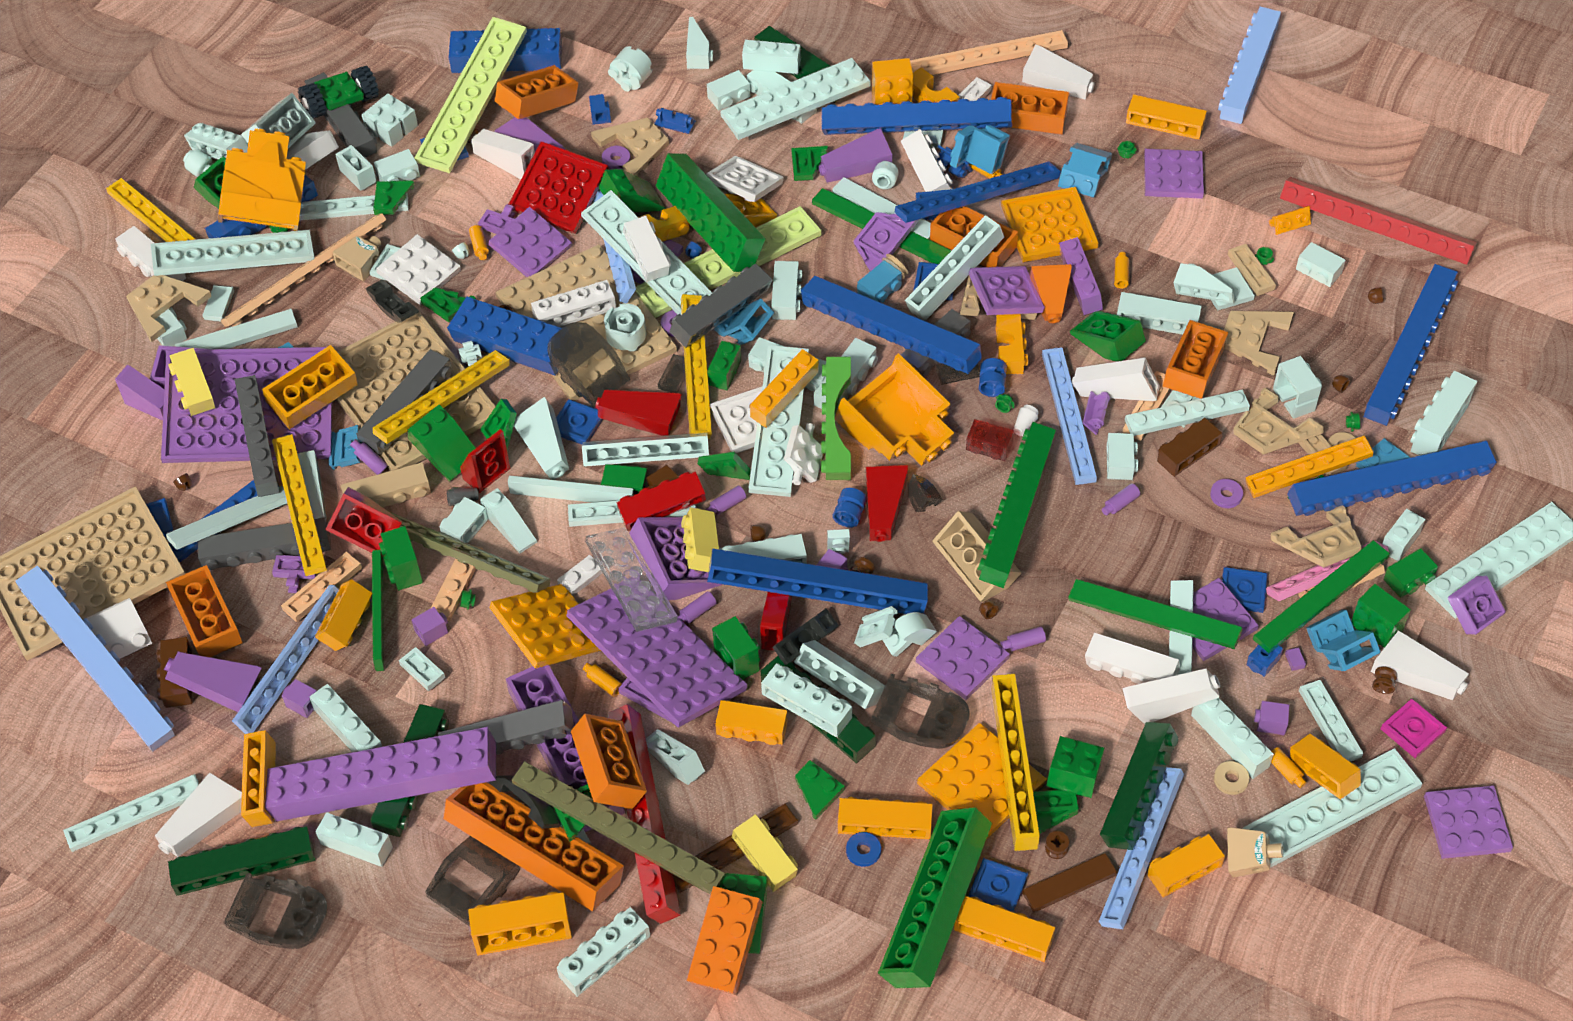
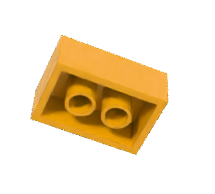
M910 58L872 62V103L883 105L885 102H892L894 104H901L905 101L912 102L913 72Z

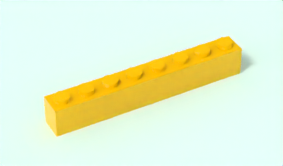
M1015 674L992 675L991 692L1014 851L1038 849L1039 830Z

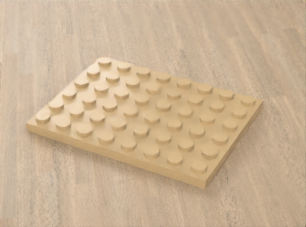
M599 244L496 291V297L502 305L507 304L512 307L513 312L533 319L532 302L605 280L608 281L615 296L616 308L620 307V304H624L619 301L608 255ZM634 292L627 304L639 307L644 315L646 338L635 351L619 350L608 345L604 324L606 313L560 327L569 330L575 344L556 376H552L568 399L576 401L677 352L676 345L636 292Z
M419 312L402 322H394L338 351V354L355 372L357 385L336 400L354 424L358 425L361 429L430 349L450 358L453 372L448 379L465 368ZM477 386L444 407V409L467 436L483 426L494 410L495 405L483 390ZM408 431L394 439L390 447L379 456L387 463L390 471L414 465L426 459L408 440Z
M135 486L1 555L0 610L25 659L28 661L62 643L61 639L21 592L15 582L37 565L42 571L46 569L54 579L52 583L55 587L60 586L67 595L65 597L68 603L73 602L80 610L78 615L82 620L128 598L131 599L134 605L168 587L166 582L184 575L185 572Z

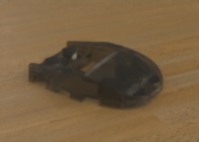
M582 322L570 323L555 333L549 340L547 352L553 366H556L561 375L560 378L574 390V393L579 398L583 397L590 404L589 407L595 408L598 397H602L604 390H617L630 380L617 352L589 324ZM603 348L611 358L614 366L585 388L573 370Z
M890 674L872 715L871 723L901 741L929 748L942 749L953 745L961 738L969 720L970 710L964 699L951 691L947 693L939 689L937 684L930 682V685L920 683L918 679L913 678L903 681L895 679V674ZM908 692L931 701L917 735L911 732L907 733L895 725Z
M469 836L443 860L425 891L426 897L470 927L468 909L478 905L489 906L498 897L502 898L507 892V886L510 881L516 878L521 867L472 836ZM459 857L494 880L478 900L444 878L445 873Z
M246 873L223 923L228 929L258 944L299 949L311 943L320 932L327 916V901L318 890L310 886L304 887L298 884L296 880L288 878L286 881L266 875L264 879L253 878L252 874ZM267 890L291 897L274 937L249 930Z

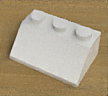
M130 598L87 617V620L93 626L91 631L94 635L100 634L107 643L104 646L107 651L113 650L119 659L152 644Z

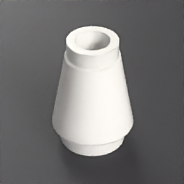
M1024 405L1023 408H1020L1013 432L1023 436L1025 429H1030L1032 422L1037 421L1038 410L1031 405Z

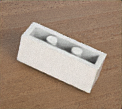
M646 216L624 223L623 234L646 282L668 275L671 261L669 256L663 252V244L660 238H656L653 223L649 222Z

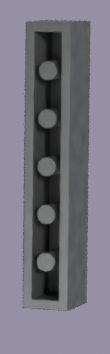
M323 72L304 82L307 85L328 77ZM351 104L330 111L326 107V113L323 116L346 147L352 145L364 158L377 153L375 146L377 140L374 134L369 133L365 122H361L356 111L353 112Z
M757 264L750 268L746 267L739 276L731 277L723 287L721 285L718 286L710 296L705 295L698 304L689 306L685 313L676 315L671 321L673 324L669 332L687 348L767 292L773 279Z
M430 349L356 433L358 442L361 444L363 442L366 443L379 456L387 450L391 442L386 444L373 434V427L448 379L453 372L450 358Z
M256 376L236 378L235 385L258 497L278 494L279 490Z
M326 517L314 519L322 552L331 550L330 532L325 530L328 525ZM292 523L212 535L198 541L200 564L202 567L207 565L209 570L275 560L276 555L300 556Z
M563 700L443 731L438 733V736L488 727L496 741V755H500L506 750H518L524 748L525 745L542 744L545 740L552 738L561 739L566 737L567 734H571V730L574 728L572 707Z

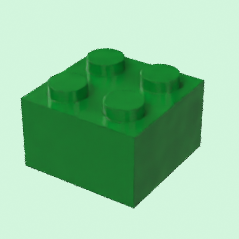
M406 526L380 533L383 542H380L379 546L391 584L396 583L398 591L422 584L419 566Z
M1374 584L1358 599L1351 623L1358 631L1373 632L1377 644L1385 648L1398 631L1403 632L1411 609Z
M736 616L712 628L714 651L734 671L736 676L744 680L759 672V662L761 660L758 650H760L757 640L755 638L751 639L744 622L740 623Z
M1060 736L1050 766L1047 786L1092 798L1101 767L1104 747Z

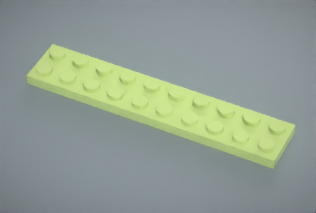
M492 17L414 158L418 164L447 173L451 172L496 90L497 82L502 79L526 35L527 28L525 26Z
M801 206L757 227L756 229L766 239L756 264L761 266L821 236V229ZM713 249L683 263L710 291L727 283L731 277H737L741 273L733 272ZM646 282L636 287V294L655 318L672 310Z

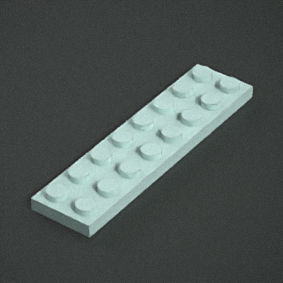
M850 58L721 110V117L736 138L740 140L870 87V80L853 58Z
M610 190L585 209L581 216L646 282L623 234L624 223L638 217ZM662 242L663 252L669 256L671 261L669 274L646 283L677 314H681L680 298L682 294L700 295L703 298L705 295L710 296L712 292Z
M310 230L151 244L154 276L305 263L314 259Z
M768 345L762 391L804 348ZM804 389L767 428L757 423L749 493L791 497L794 470L784 461L791 429L795 425H800Z
M1551 502L1426 584L1425 590L1456 619L1457 616L1448 600L1451 594L1476 576H1488L1494 590L1497 592L1573 541V521Z
M1394 748L1359 767L1361 770V786L1341 800L1321 786L1243 827V829L1266 832L1269 836L1270 844L1282 843L1283 858H1270L1271 868L1420 789L1423 783Z

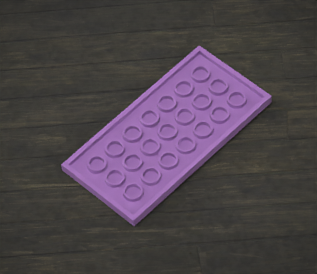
M636 576L567 610V617L678 728L719 706L721 700L728 701L746 691L747 684L739 676H736L734 671L687 625L678 620L677 616L662 601H658L656 595Z

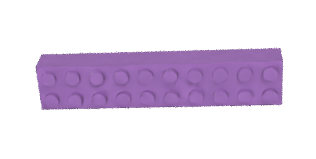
M488 727L269 768L267 770L265 809L274 821L277 822L495 781L496 741Z

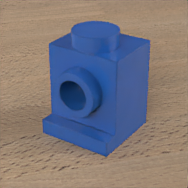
M604 94L590 95L592 124L611 123L609 102L604 100Z
M1258 645L1248 656L1246 665L1253 672L1265 677L1280 660L1283 648L1278 646L1268 653Z

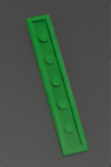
M373 550L372 552L373 663L376 671H384L383 559L381 550Z

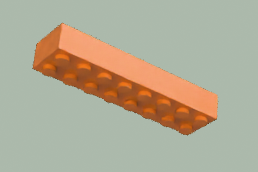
M485 782L460 787L446 799L444 820L552 887L564 892L565 895L591 911H594L620 886L624 865L578 837L569 842L564 829L561 827L542 829L528 817L530 808L504 792H499L489 783Z

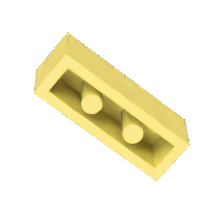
M194 348L169 355L172 362L168 364L172 376L176 375L178 379L174 381L178 393L183 392L184 395L181 398L184 410L189 409L191 416L214 409L213 398Z
M690 507L687 515L683 516L681 526L684 528L683 543L686 544L685 559L688 561V569L708 572L712 549H719L715 514L711 511Z
M755 814L733 830L732 838L761 876H767V885L775 892L796 877L798 865L792 856H787L783 851L784 847L777 837L773 838L770 834V828L765 820H760Z

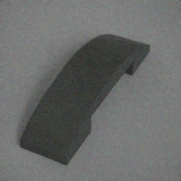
M383 279L365 288L377 306L396 322H402L419 313L418 309L410 302L405 303L396 296L391 286Z
M825 608L772 648L784 665H787L800 655L799 650L803 643L813 640L819 641L839 625L827 608Z
M496 776L495 781L489 782L499 792L512 791L531 807L528 817L542 829L560 827L561 823L554 807L512 783L514 776Z

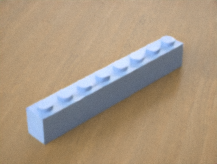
M1259 7L1257 14H1253L1251 21L1253 25H1249L1246 35L1248 38L1245 37L1243 40L1242 48L1244 49H1240L1237 57L1239 62H1235L1232 71L1234 75L1230 74L1228 85L1230 86L1225 87L1223 94L1225 99H1221L1219 103L1220 119L1242 124L1278 28L1281 11Z

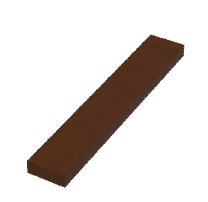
M786 803L759 818L760 820L764 819L768 824L769 832L773 838L798 824L797 818ZM732 835L695 857L721 870L745 856V854L733 840ZM673 874L675 887L679 893L694 886Z

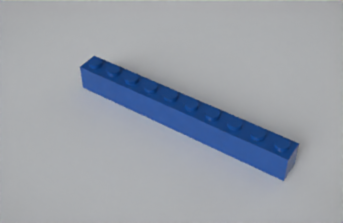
M999 97L996 100L979 98L977 101L960 99L958 102L940 100L935 103L926 100L920 103L905 101L901 104L885 102L883 105L866 103L864 106L846 104L841 107L837 105L822 107V131L824 135L870 133L880 128L885 133L918 131L919 129L921 131L964 129L967 126L983 129L986 128V125H991L995 128L1012 127L1011 99Z
M1434 264L1367 403L1364 418L1385 426L1388 425L1390 418L1395 419L1399 409L1396 406L1397 404H1402L1406 394L1403 391L1404 389L1408 390L1411 385L1412 379L1410 376H1415L1419 364L1416 363L1417 361L1422 362L1426 352L1424 346L1429 347L1433 337L1430 334L1431 332L1435 334L1439 325L1437 319H1442L1446 308H1443V306H1448L1452 294H1450V291L1455 292L1459 282L1455 280L1457 271Z
M814 276L801 289L802 301L807 307L830 315L856 328L863 329L889 342L896 343L922 356L936 360L939 363L948 365L957 371L969 374L982 359L980 344L820 277Z
M1483 441L1296 483L1291 486L1287 495L1296 516L1303 514L1309 516L1316 513V511L1324 510L1327 512L1338 506L1349 507L1360 501L1367 503L1378 497L1388 498L1400 492L1406 494L1418 488L1428 489L1435 484L1446 485L1457 479L1464 481L1475 475L1485 476L1491 472V469L1497 462L1488 442Z
M714 548L712 549L707 582L877 610L892 606L897 610V613L902 614L913 612L924 614L928 601L927 583Z

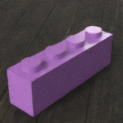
M1078 237L1060 242L1062 261L1064 265L1071 264L1072 266L1070 281L1083 315L1103 310L1100 291Z

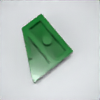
M828 146L791 148L794 181L814 179L819 170V165H821V156L828 153Z

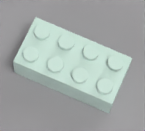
M291 93L275 104L241 135L248 143L250 130L263 129L266 130V133L272 134L274 132H283L286 134L285 136H289V148L316 122L295 95Z
M1454 371L1450 378L1446 376L1441 385L1443 389L1441 391L1437 390L1432 400L1434 403L1432 405L1428 404L1423 414L1425 417L1423 419L1420 418L1414 428L1416 431L1410 440L1413 443L1410 452L1421 456L1441 451L1469 406L1477 384L1476 380L1457 371Z

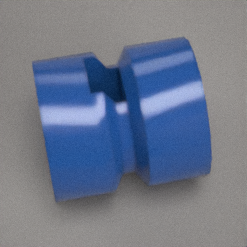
M989 358L982 361L979 378L980 393L988 397H997L1005 392L1007 365L1004 361L997 358Z
M844 488L840 493L838 504L832 514L834 521L843 527H856L859 524L861 513L867 502L866 495L855 488Z

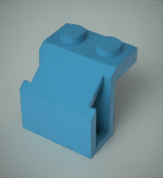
M986 125L985 129L967 126L963 130L958 131L955 136L956 143L950 154V157H952L950 165L957 168L967 161L992 175L1002 166L1010 135L991 125Z
M1075 143L1069 150L1073 152L1070 160L1063 165L1058 187L1064 189L1076 187L1078 193L1095 197L1100 178L1108 171L1112 153Z
M759 299L742 308L715 327L714 330L720 336L728 335L739 340L737 344L742 345L757 336L774 312L762 299ZM761 306L766 313L757 316V318L752 316Z
M1342 609L1306 627L1314 649L1326 656L1330 661L1328 667L1332 670L1346 671L1381 653L1373 632L1354 630L1347 610ZM1370 640L1372 648L1360 647L1359 644Z

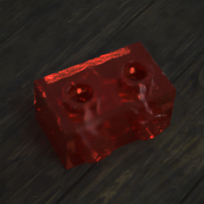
M974 419L967 435L966 450L974 454L991 457L995 460L1006 461L1013 444L1014 430Z

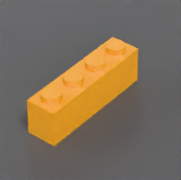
M1133 94L1127 111L1126 123L1199 140L1205 124L1207 111Z
M802 349L750 404V417L767 428L818 374L819 360Z
M266 730L244 734L241 816L251 827L274 823V819L265 809L267 770L275 767L276 742Z
M855 797L840 798L838 834L854 835L860 832H867L874 836L930 840L932 804H927L923 801L910 803L901 800L881 801L876 798L869 800L857 799Z
M965 896L954 924V931L1045 962L1054 938L1055 927L1046 921L1030 919L1023 913L1007 911L1000 905L984 903L977 897Z

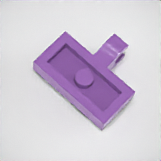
M507 204L501 214L487 209L478 225L486 231L495 234L499 233L514 220L515 213L512 212L514 206Z
M276 555L272 574L273 577L287 578L286 586H289L288 593L298 592L299 579H314L317 574L305 576L300 556Z

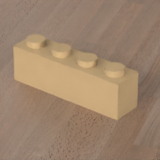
M422 462L341 485L343 493L350 487L369 497L381 507L431 494Z

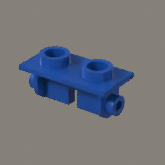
M658 108L656 110L658 118L654 125L689 134L696 120L689 114L686 115L678 112L673 114L671 110Z
M938 145L940 157L937 160H941L945 168H947L951 162L952 157H950L952 150L948 147L944 149ZM967 161L957 168L950 166L948 169L949 172L958 178H964L967 174L966 170L972 172Z

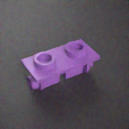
M1091 391L1083 424L1095 435H1097L1098 429L1104 425L1106 414L1104 409L1107 408L1110 401L1107 392H1101V394L1096 395Z

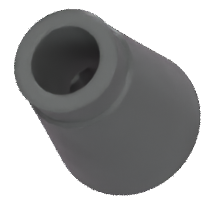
M451 487V489L446 491L449 506H455L464 497L472 501L479 499L477 488Z

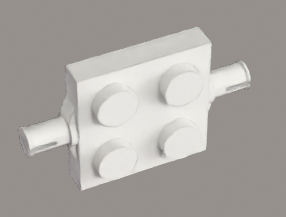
M811 423L806 424L805 430L799 424L791 429L784 461L794 470L792 480L794 485H800L802 477L809 483L817 481L823 453H821V444L813 438L815 426Z

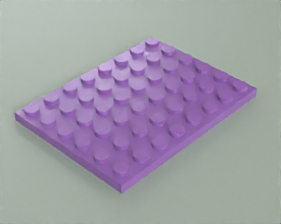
M326 347L195 350L215 408L191 416L189 409L184 410L181 398L184 397L183 392L178 393L174 382L178 380L177 376H172L168 364L172 363L169 355L184 350H167L161 447L162 463L250 461L235 379L252 375L256 376L272 459L277 460L272 439L291 434L295 441L297 453L314 450L317 459H329V456H331L332 402L289 430L266 403L262 390Z

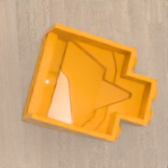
M254 129V131L250 130L247 153L238 148L227 150L218 222L222 223L223 219L289 228L294 229L293 231L298 230L306 162L297 157L287 159L289 136H285L286 134L283 132H274L272 134L266 133V130Z
M899 353L895 356L892 365L851 399L848 401L845 398L841 399L835 414V421L868 450L874 448L879 454L882 453L889 461L895 456L897 458L900 457L906 450L921 466L927 461L931 463L938 456V452L941 449L945 451L952 444L951 439L954 435V432L943 422L949 414L947 411L951 404Z

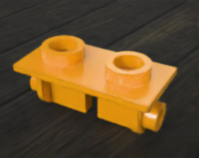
M1310 206L1273 216L1269 220V224L1271 227H1275L1276 235L1311 225Z

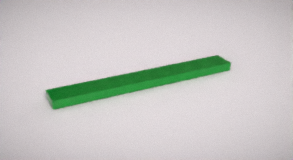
M824 188L812 199V205L861 229L866 226L875 214ZM912 231L899 246L933 264H940L951 252V250Z
M1373 540L1253 636V640L1266 652H1272L1388 559L1390 553Z
M1078 579L1075 580L1068 596L1071 602L1234 650L1243 631L1242 627Z

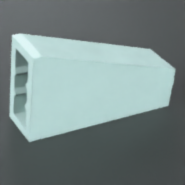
M543 397L516 417L514 427L544 472L551 480H555L569 470V465L554 409L546 398Z

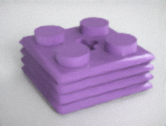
M1476 576L1448 597L1466 634H1478L1506 613L1488 576Z

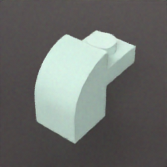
M913 612L895 620L892 634L890 637L883 639V642L892 656L897 657L911 643L922 646L937 631L927 615Z

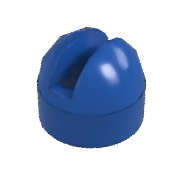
M692 241L685 248V254L691 259L698 257L702 253V248Z

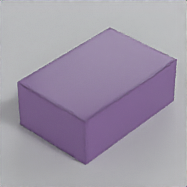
M1299 648L1286 650L1285 656L1292 671L1305 668L1306 664Z

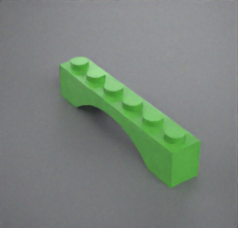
M826 357V364H822V377H826V383H822V396H826V402H822V415H826V421H822V434H826V441H821V453H826V460H821V473H825L826 480H851V453L841 441L835 426V411L844 391L851 385V357Z

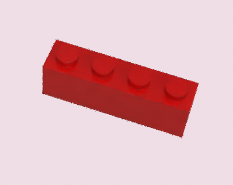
M695 471L692 473L685 472L679 478L672 481L665 480L659 486L652 489L650 487L644 488L639 494L634 496H624L616 503L627 531H630L638 518L665 517L706 501V496Z

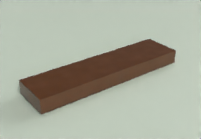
M1106 853L1030 886L1024 889L1022 894L1033 913L1115 877L1117 871Z

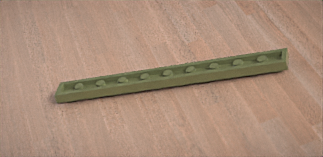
M390 512L402 521L400 527L406 526L410 541L417 542L425 548L439 551L444 556H451L458 559L461 563L475 566L477 570L487 571L494 577L506 579L513 585L525 587L530 592L537 593L550 586L551 578Z
M525 761L512 779L514 785L710 895L713 886L719 887L725 877L724 872L606 806L594 802L588 796Z

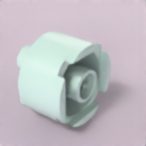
M630 46L625 47L611 62L610 69L608 70V74L627 92L638 89L652 73L650 67L652 63L649 57L640 49L633 50Z
M624 303L620 304V307L615 309L612 307L606 312L604 324L608 345L619 350L631 352L637 350L638 346L646 338L645 318L640 308L633 304Z

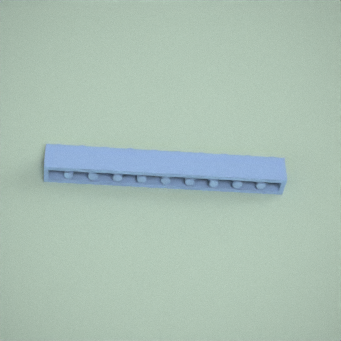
M37 565L17 579L15 582L21 592L150 750L154 752L174 737L172 728L175 726L167 716L162 718L158 713L161 709L153 699L149 702L145 697L147 694L146 690L140 683L135 685L131 680L134 676L127 667L121 668L118 664L120 659L113 650L107 651L104 647L107 645L100 634L95 636L91 631L93 626L87 618L82 620L78 615L80 613L78 607L73 602L68 603L66 601V593L60 586L55 587L52 581L54 579L46 569L42 571Z

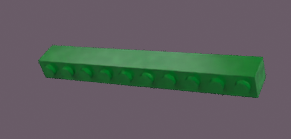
M1032 422L1030 429L1026 428L1022 440L1025 443H1020L1017 452L1021 456H1016L1012 468L1016 470H1011L1007 481L1011 485L1006 484L1003 493L1006 499L1002 498L998 507V511H1001V514L997 513L993 522L996 529L991 528L988 537L991 543H986L982 554L986 556V559L981 558L977 569L981 571L979 577L981 581L1001 588L1005 586L1056 432L1053 428Z

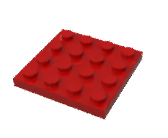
M541 141L508 204L514 206L512 211L520 214L530 207L552 226L576 234L584 219L581 213L591 205L599 190L604 172L609 170V167L606 164Z

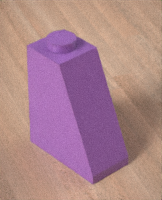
M126 365L115 378L124 403L163 421L164 389L133 367Z

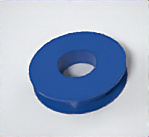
M860 832L854 834L848 840L846 854L854 865L860 867L871 866L880 858L881 844L874 835ZM860 845H867L870 851L867 854H860L857 848Z

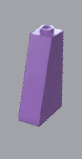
M514 117L493 131L530 142L534 145L535 152L541 141L565 150L562 145L527 117L523 119Z
M881 128L821 156L819 172L821 176H824L826 182L841 180L843 177L850 178L872 173L878 163L882 161L892 162V153Z
M178 652L174 659H169L164 670L168 671L165 677L166 680L239 712L258 677L261 667Z

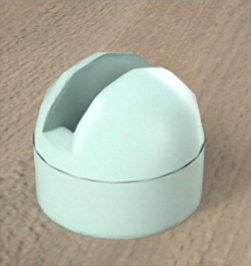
M465 242L457 245L452 250L459 259H464L469 255V248Z

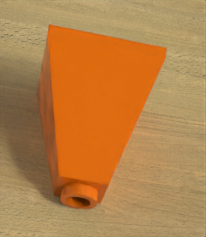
M1071 264L1031 266L1030 279L1044 305V310L1041 314L1044 320L1049 323H1058L1062 318L1072 269Z

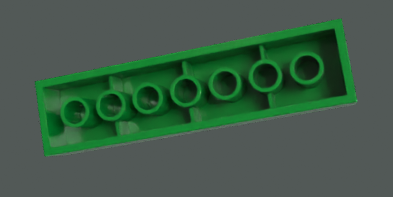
M667 153L656 183L659 191L673 206H676L689 224L733 272H742L746 267L750 268L755 265L766 238L687 154Z
M976 807L941 811L878 971V974L894 988H926L932 985L992 822Z

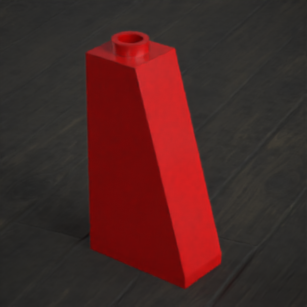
M604 390L602 397H598L595 408L598 409V417L660 436H669L681 407V394Z
M908 465L866 467L870 541L883 542L891 540L908 481Z
M767 592L760 624L761 649L775 651L772 647L786 637L792 601L791 595Z

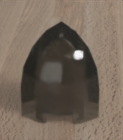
M913 474L909 483L908 493L915 512L926 511L925 508L932 504L937 506L943 500L938 490L927 479Z

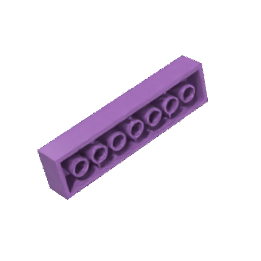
M549 665L537 669L533 666L506 678L508 692L518 711L560 700L571 706ZM572 708L573 726H575L579 719ZM567 734L566 737L561 739L552 738L545 740L542 744H536L555 779L573 789H578L588 784L572 734ZM604 804V806L620 815L625 814L624 807ZM586 825L582 830L586 832L593 828Z

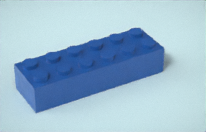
M560 28L527 29V33L506 71H536L553 65L561 69L562 39ZM485 30L451 31L449 45L451 73H462Z
M470 297L465 298L447 327L455 342L462 344L472 341L473 345L478 344L480 350L491 353L496 350L511 361L556 376L575 344L569 330Z

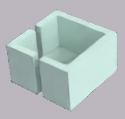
M386 94L362 114L363 122L367 125L369 133H373L375 137H379L381 141L391 147L404 138L403 133L407 135L418 126L415 110L390 94Z
M1301 356L1279 363L1273 390L1281 402L1296 398L1284 404L1292 418L1295 419L1314 412L1322 388L1320 379L1315 377L1310 365Z

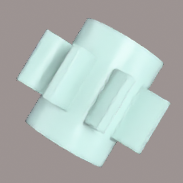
M472 341L462 343L463 348L458 349L461 362H467L468 366L477 362L478 359H482L479 345H473Z

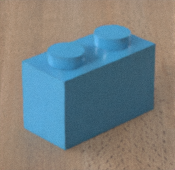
M884 260L857 282V293L882 303L891 293L899 290L901 287L902 272Z

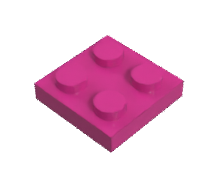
M1411 699L1384 722L1380 729L1416 759L1445 733L1447 727Z

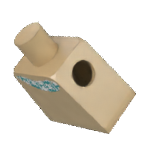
M355 236L333 251L336 266L365 281L370 275L369 271L380 256L378 247L381 245V241L376 236H372L368 241L360 236Z
M1227 828L1228 872L1232 877L1270 870V858H1283L1282 843L1270 844V839L1266 832Z

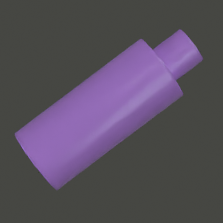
M355 439L350 444L355 449L353 453L376 475L380 474L388 466L366 443L363 442L361 444Z
M1130 484L1107 500L1105 507L1102 508L1103 514L1106 516L1110 513L1115 514L1138 498L1140 491L1137 486Z
M738 485L711 501L710 507L705 510L719 515L746 499V494L742 487Z
M707 591L681 609L677 619L689 624L716 605L714 596Z
M1037 627L1009 635L1007 640L1001 642V647L1004 650L1010 648L1011 651L1046 642L1044 630L1042 627Z

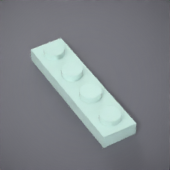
M1321 680L1300 686L1299 693L1331 748L1339 752L1349 762L1362 758V750Z

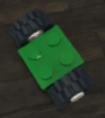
M365 65L351 70V76L348 72H344L298 88V97L302 106L314 119L325 115L326 107L330 111L360 100L365 102L377 98L379 89L377 88L378 84L375 81L376 78L373 76V72L370 67Z

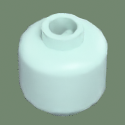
M199 149L190 150L183 160L185 169L196 177L207 170L213 162L210 156Z
M889 161L878 163L872 174L874 185L883 190L892 188L899 175L898 168Z

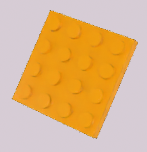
M1076 187L1001 200V207L1009 228L1018 232L1017 249L1022 262L1061 255L1059 243L1077 237L1083 251L1098 248V240Z
M562 584L547 587L537 593L526 592L491 601L489 608L535 669L601 651L567 617V610L579 604Z
M978 723L917 779V784L947 810L976 807L992 822L987 838L1010 818L999 741L981 723ZM1029 764L1033 792H1038L1046 784L1047 779Z

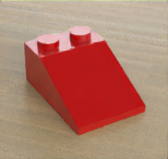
M501 429L470 452L460 467L463 480L471 487L477 488L479 493L511 469L504 432Z
M348 487L343 493L325 530L372 553L373 550H381L379 543L383 541L380 533L399 528L402 521L369 497Z

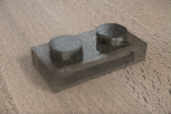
M672 355L658 382V389L670 393H678L686 378L684 357Z
M943 363L936 365L941 385L980 377L978 363L969 374L957 371Z

